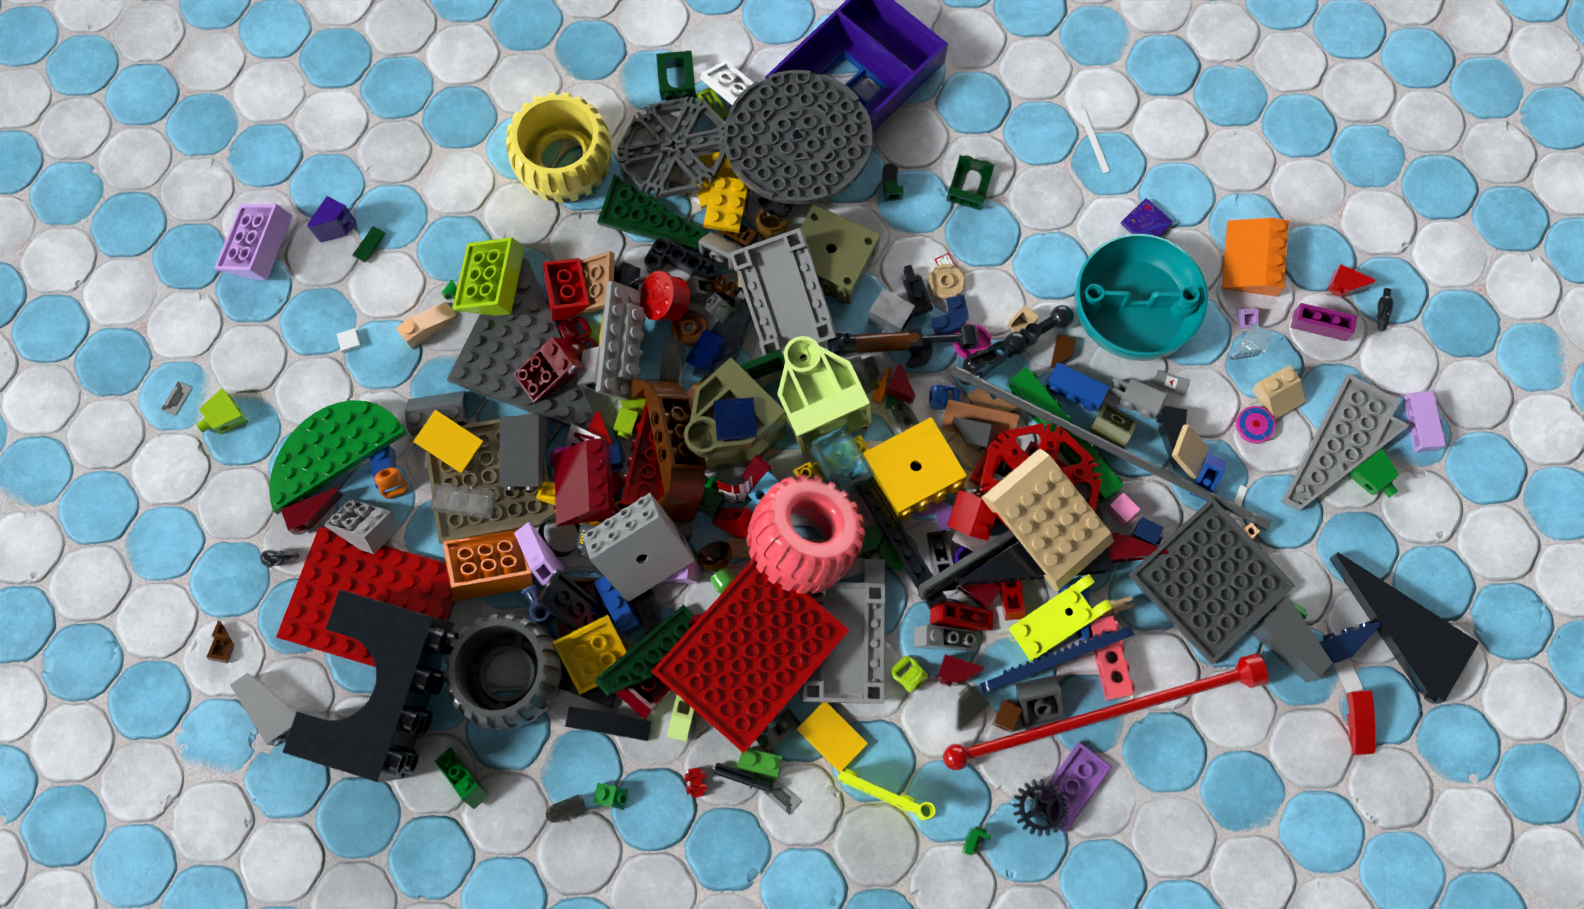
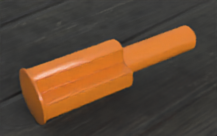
M886 367L882 380L878 382L871 399L877 404H882L888 386L886 383L891 372L890 367Z

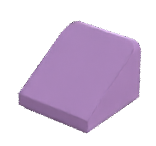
M1237 308L1240 329L1259 328L1258 308Z

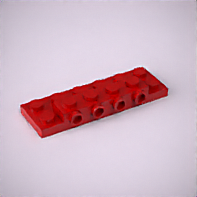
M646 401L641 422L637 421L635 433H638L637 438L633 439L631 444V450L634 451L633 455L628 457L627 467L629 471L623 477L622 485H625L621 506L624 507L630 506L651 493L656 501L660 500L664 495V487Z

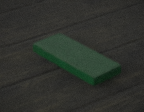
M372 226L352 256L366 263L386 233Z

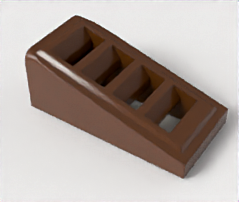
M742 224L740 232L743 233L739 238L737 237L739 233L736 232L732 235V232L717 231L731 242L738 243L742 248L754 244L758 238L756 231Z

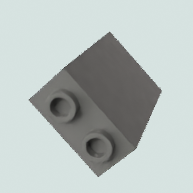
M500 416V486H506V490H518V486H525V490H537V486H543L548 417Z
M1289 598L1276 604L1251 632L1254 637L1306 683L1312 680L1317 681L1319 678L1323 679L1330 672L1328 668L1332 661Z

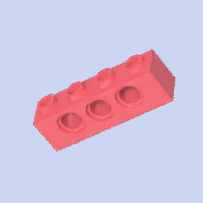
M1113 616L1098 618L1089 623V637L1094 640L1095 634L1101 637L1103 631L1109 634L1119 630L1117 620L1114 621ZM1122 640L1093 651L1106 701L1130 697L1133 695V691H1135L1134 682L1132 679H1129L1128 675L1130 670L1127 659L1124 660V644ZM1108 653H1111L1115 656V663H1111L1108 661ZM1113 673H1117L1120 675V683H1117L1113 680Z

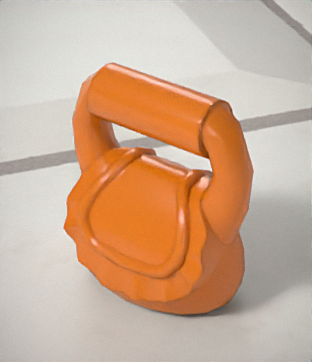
M386 468L375 475L374 480L379 492L387 499L405 494L408 490V483L397 468ZM400 484L403 485V486H401V487H399V488H396V489L390 490V491H388V492H385V490H389V489H391V488L398 487Z

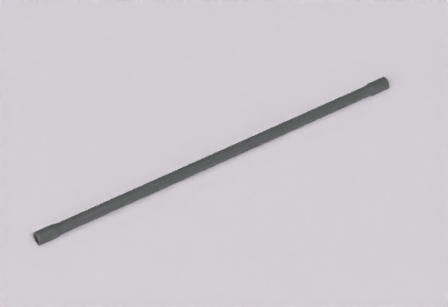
M955 365L951 376L970 383L1207 501L1214 498L1223 509L1253 523L1265 531L1271 524L1270 519L1204 489L973 375L970 371Z

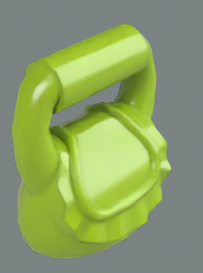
M904 656L891 668L893 679L903 685L910 693L919 689L928 679L927 672L910 656ZM909 662L912 663L913 666L902 677L897 676Z

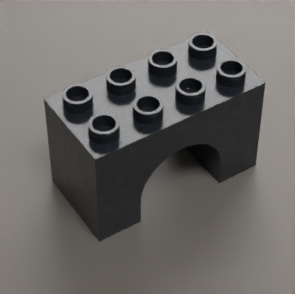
M339 589L325 630L351 637L367 648L376 667V683L373 693L368 702L358 712L347 718L324 711H297L282 753L375 782L403 779L405 774L411 775L418 764L420 752L413 749L418 733L426 734L433 717V712L426 710L431 694L438 695L445 682L443 680V671L440 670L444 655H450L453 648L450 646L451 641L454 638L459 639V634L453 631L455 623Z

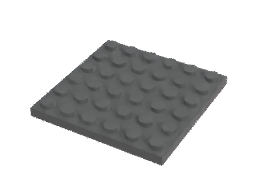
M1214 498L1208 500L1128 575L1210 665L1214 664L1295 586ZM1163 549L1168 550L1169 553L1157 555Z

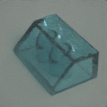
M846 425L812 440L810 451L827 482L835 483V488L842 492L844 490L849 493L874 475Z

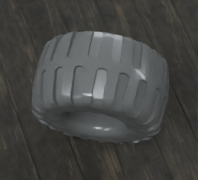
M494 613L490 614L488 618H477L472 626L466 625L460 630L462 633L460 638H454L450 643V646L453 647L450 655H445L444 663L447 664V670H443V680L447 683L445 691L453 701L452 704L465 718L483 728L510 730L525 727L528 723H534L541 718L540 715L543 712L550 710L553 706L551 702L560 693L559 684L560 681H563V671L561 670L563 663L553 645V639L542 626L522 616ZM506 651H516L528 660L530 679L527 686L519 694L512 697H499L488 687L486 681L487 669L497 655Z

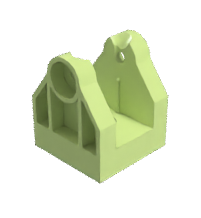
M795 337L788 342L784 350L785 365L778 397L783 409L786 411V420L802 454H806L872 424L870 402L850 361L820 347L810 337ZM801 355H807L806 357L799 359Z

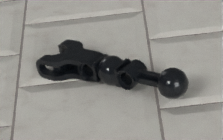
M1066 305L1056 306L1052 309L1050 317L1041 323H1030L1025 329H1020L1019 332H1011L1003 341H999L984 350L976 351L968 356L963 362V369L970 371L979 378L984 377L988 372L1004 363L1007 358L1010 359L1013 355H1020L1029 346L1035 345L1042 334L1054 327L1066 328L1072 324L1074 319L1072 309ZM1028 332H1032L1035 337L1030 336ZM997 350L1003 351L1004 355L999 354ZM959 380L964 385H971L970 383H966L962 380Z

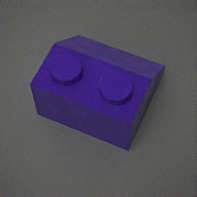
M326 196L306 226L315 238L322 243L347 236L349 231H352L355 227L356 220L346 205Z

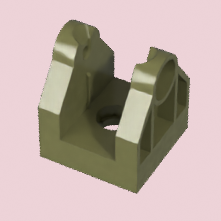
M729 358L696 388L690 422L684 431L685 443L695 454L705 457L706 474L715 473L719 469L748 466L756 454L763 457L786 435V411L732 358Z

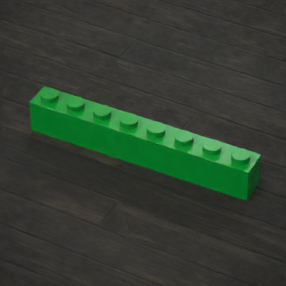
M1026 367L1008 380L1006 386L1014 395L1074 423L1070 415L1062 411L1060 403L1049 395L1048 388L1040 384L1034 371H1030ZM1029 413L1037 424L1045 423V427L1049 423ZM1049 423L1050 430L1054 432L1057 426ZM1067 432L1095 459L1093 463H1097L1098 466L1093 468L1092 472L1101 474L1096 478L1101 479L1098 500L1101 503L1105 502L1124 486L1121 478L1111 471L1109 463L1098 455V451L1093 444H1089V442ZM1060 444L1059 451L1070 465L1081 462L1080 456L1068 444Z

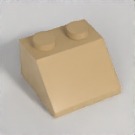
M1291 365L1261 380L1252 389L1263 407L1273 415L1274 420L1306 402L1301 379Z

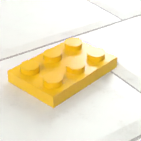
M717 176L715 180L713 177L703 227L740 233L749 187L737 178Z

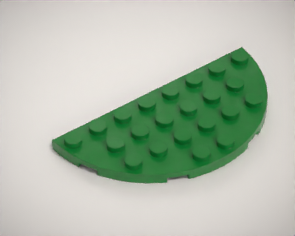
M343 401L315 412L290 434L276 457L269 485L270 502L273 512L276 514L281 513V509L297 503L408 434L405 427L390 411L368 401Z

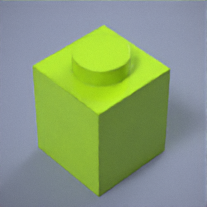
M624 408L619 409L613 428L619 438L628 439L629 437L634 439L636 424L640 420L639 413Z

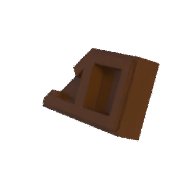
M1057 335L1050 368H1055L1057 362L1062 363L1072 358L1076 338Z

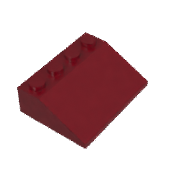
M606 438L586 440L554 454L556 526L603 520L614 516L611 446Z

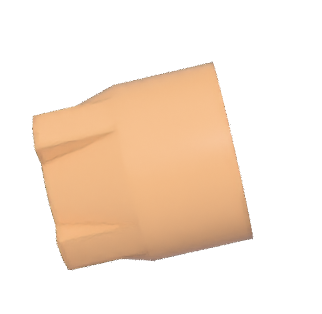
M1253 523L1242 528L1252 540L1260 533V530ZM1248 529L1253 532V535L1248 533Z

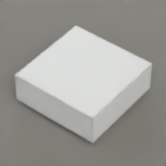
M355 328L336 334L343 353L361 347Z

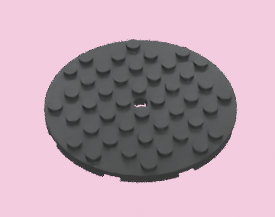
M789 70L771 74L769 78L760 82H754L738 96L729 110L724 126V147L733 171L752 191L781 203L810 204L839 194L859 177L870 156L872 126L866 108L864 109L858 96L846 85L825 74L821 76L806 70ZM798 133L803 135V139L794 140L793 135Z

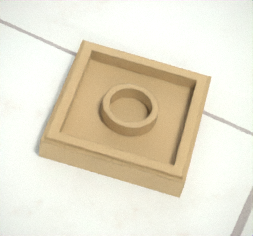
M1189 424L1183 425L1172 457L1191 479H1196L1200 473L1208 447Z

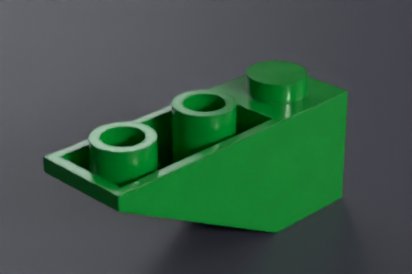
M451 747L435 760V763L460 798L473 809L477 808L490 796L481 782Z

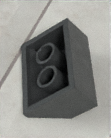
M465 391L408 399L405 409L406 430L412 436L419 434L434 410H437L460 426L468 424Z

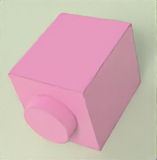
M1123 493L1106 510L1124 526L1127 522L1131 525L1138 518L1136 514L1140 511V508Z

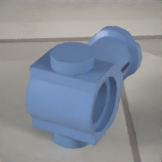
M530 585L521 591L529 603V615H527V618L537 624H547L554 616L536 602L540 596L537 590L538 585ZM546 610V616L539 619V611Z

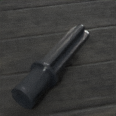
M719 762L715 764L713 769L715 775L750 786V789L756 788L770 793L774 782L773 780L757 776V773L751 774Z

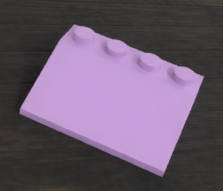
M240 204L214 269L253 280H267L293 215L277 204Z

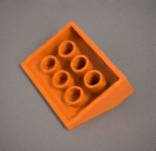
M1256 218L1227 221L1221 289L1275 297L1280 294L1284 289L1289 220Z
M517 530L443 541L453 602L522 590L532 585V571L514 534Z

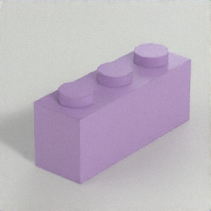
M1433 391L1414 392L1403 398L1415 453L1438 451L1446 446V436L1441 428L1442 419L1437 410L1438 402L1437 398L1434 397Z

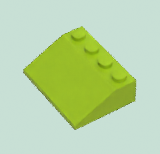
M513 237L467 243L452 310L492 316L510 315L525 247Z

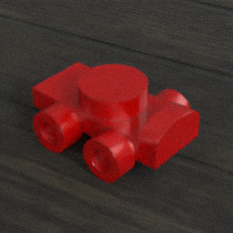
M700 767L688 769V773L684 774L685 782L690 781V786H686L687 794H691L692 798L703 797L704 792L708 791L707 783L702 782V779H706L705 771H701Z

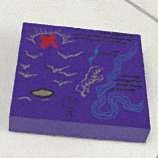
M1145 198L1120 224L1131 234H1148L1159 237L1172 225L1173 221Z

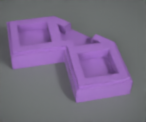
M935 501L928 504L929 508L921 513L918 510L915 511L916 518L935 514L940 531L952 529L947 524L953 507L943 501L938 504Z

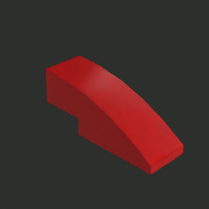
M1021 581L1000 583L999 586L1002 588L1000 598L1005 621L1023 619L1026 610L1022 596Z
M1372 690L1346 693L1349 709L1347 721L1353 755L1375 754L1376 724Z

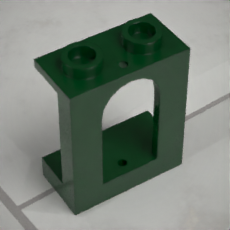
M692 50L656 54L661 101L696 97ZM684 67V84L680 87L670 86L667 80V69Z
M959 155L946 201L981 211L995 164H991L986 160L973 159L968 155ZM969 170H975L981 176L977 194L959 189L963 175Z

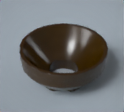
M717 541L705 546L699 552L697 560L703 569L718 572L728 566L733 552L727 542Z

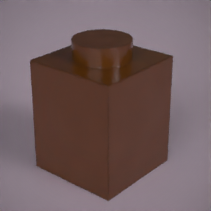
M1007 699V702L1003 700L992 725L1009 733L1013 732L1022 708L1018 707L1019 704Z

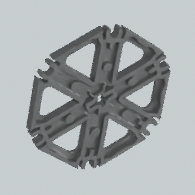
M684 97L650 104V109L644 107L646 114L642 115L640 112H637L638 118L634 115L617 148V154L619 157H623L618 159L620 168L643 194L645 191L646 195H649L654 190L653 195L655 198L658 196L659 198L701 191L700 187L705 188L703 181L709 180L710 183L713 182L711 176L716 180L727 157L724 147L725 122L705 101L703 104V101L700 99L695 104L694 97ZM681 109L682 111L671 130L660 118V114ZM702 116H707L717 126V129L693 133ZM642 128L646 129L656 140L631 146L637 131ZM719 149L720 153L712 168H706L694 155L696 152ZM656 161L646 181L641 180L633 171V167L636 164ZM676 165H678L691 179V182L686 186L668 188L667 183Z

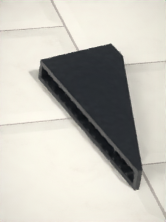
M1097 501L1095 513L1103 522L1100 501ZM1018 542L956 582V587L1045 579L1043 576L1045 573L1021 542ZM1106 548L1076 576L1105 574L1112 570L1109 548Z
M1341 553L1333 554L1329 560L1372 624L1380 622L1381 625L1376 630L1418 693L1423 695L1424 699L1431 704L1445 702L1479 642Z

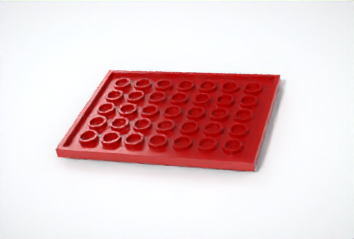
M319 526L276 638L375 667L370 652L359 641L325 630L339 589L448 621L455 602L452 599L446 563L385 545L375 554H371L358 549L330 529Z
M756 560L749 562L652 670V673L743 754L850 631L809 594H799L796 592V589L786 591L781 589L782 585L775 582V584H772L768 581L769 576L764 572L761 574L756 568Z

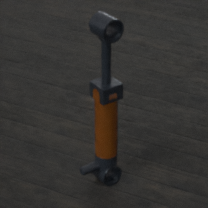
M966 325L958 329L959 334L922 336V328H911L906 332L850 335V333H836L835 338L827 340L828 351L841 357L853 353L908 350V353L922 352L923 344L959 342L961 349H974L979 346L977 327Z

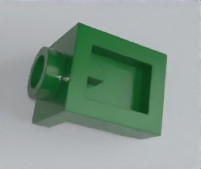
M975 826V829H969L962 853L972 856L973 852H977L980 844L977 838L981 837L990 840L991 835L986 834V829Z

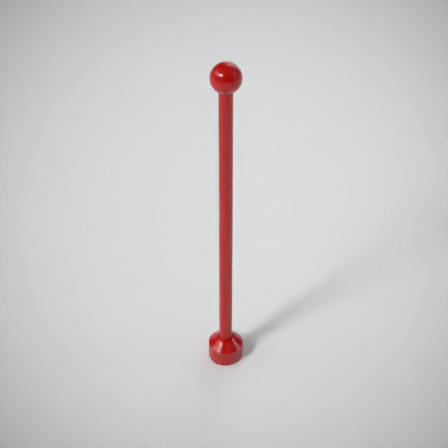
M1258 653L1240 657L1235 670L967 748L960 744H951L944 750L943 761L949 769L959 771L967 766L969 760L1238 681L1249 688L1268 684V671L1262 657Z

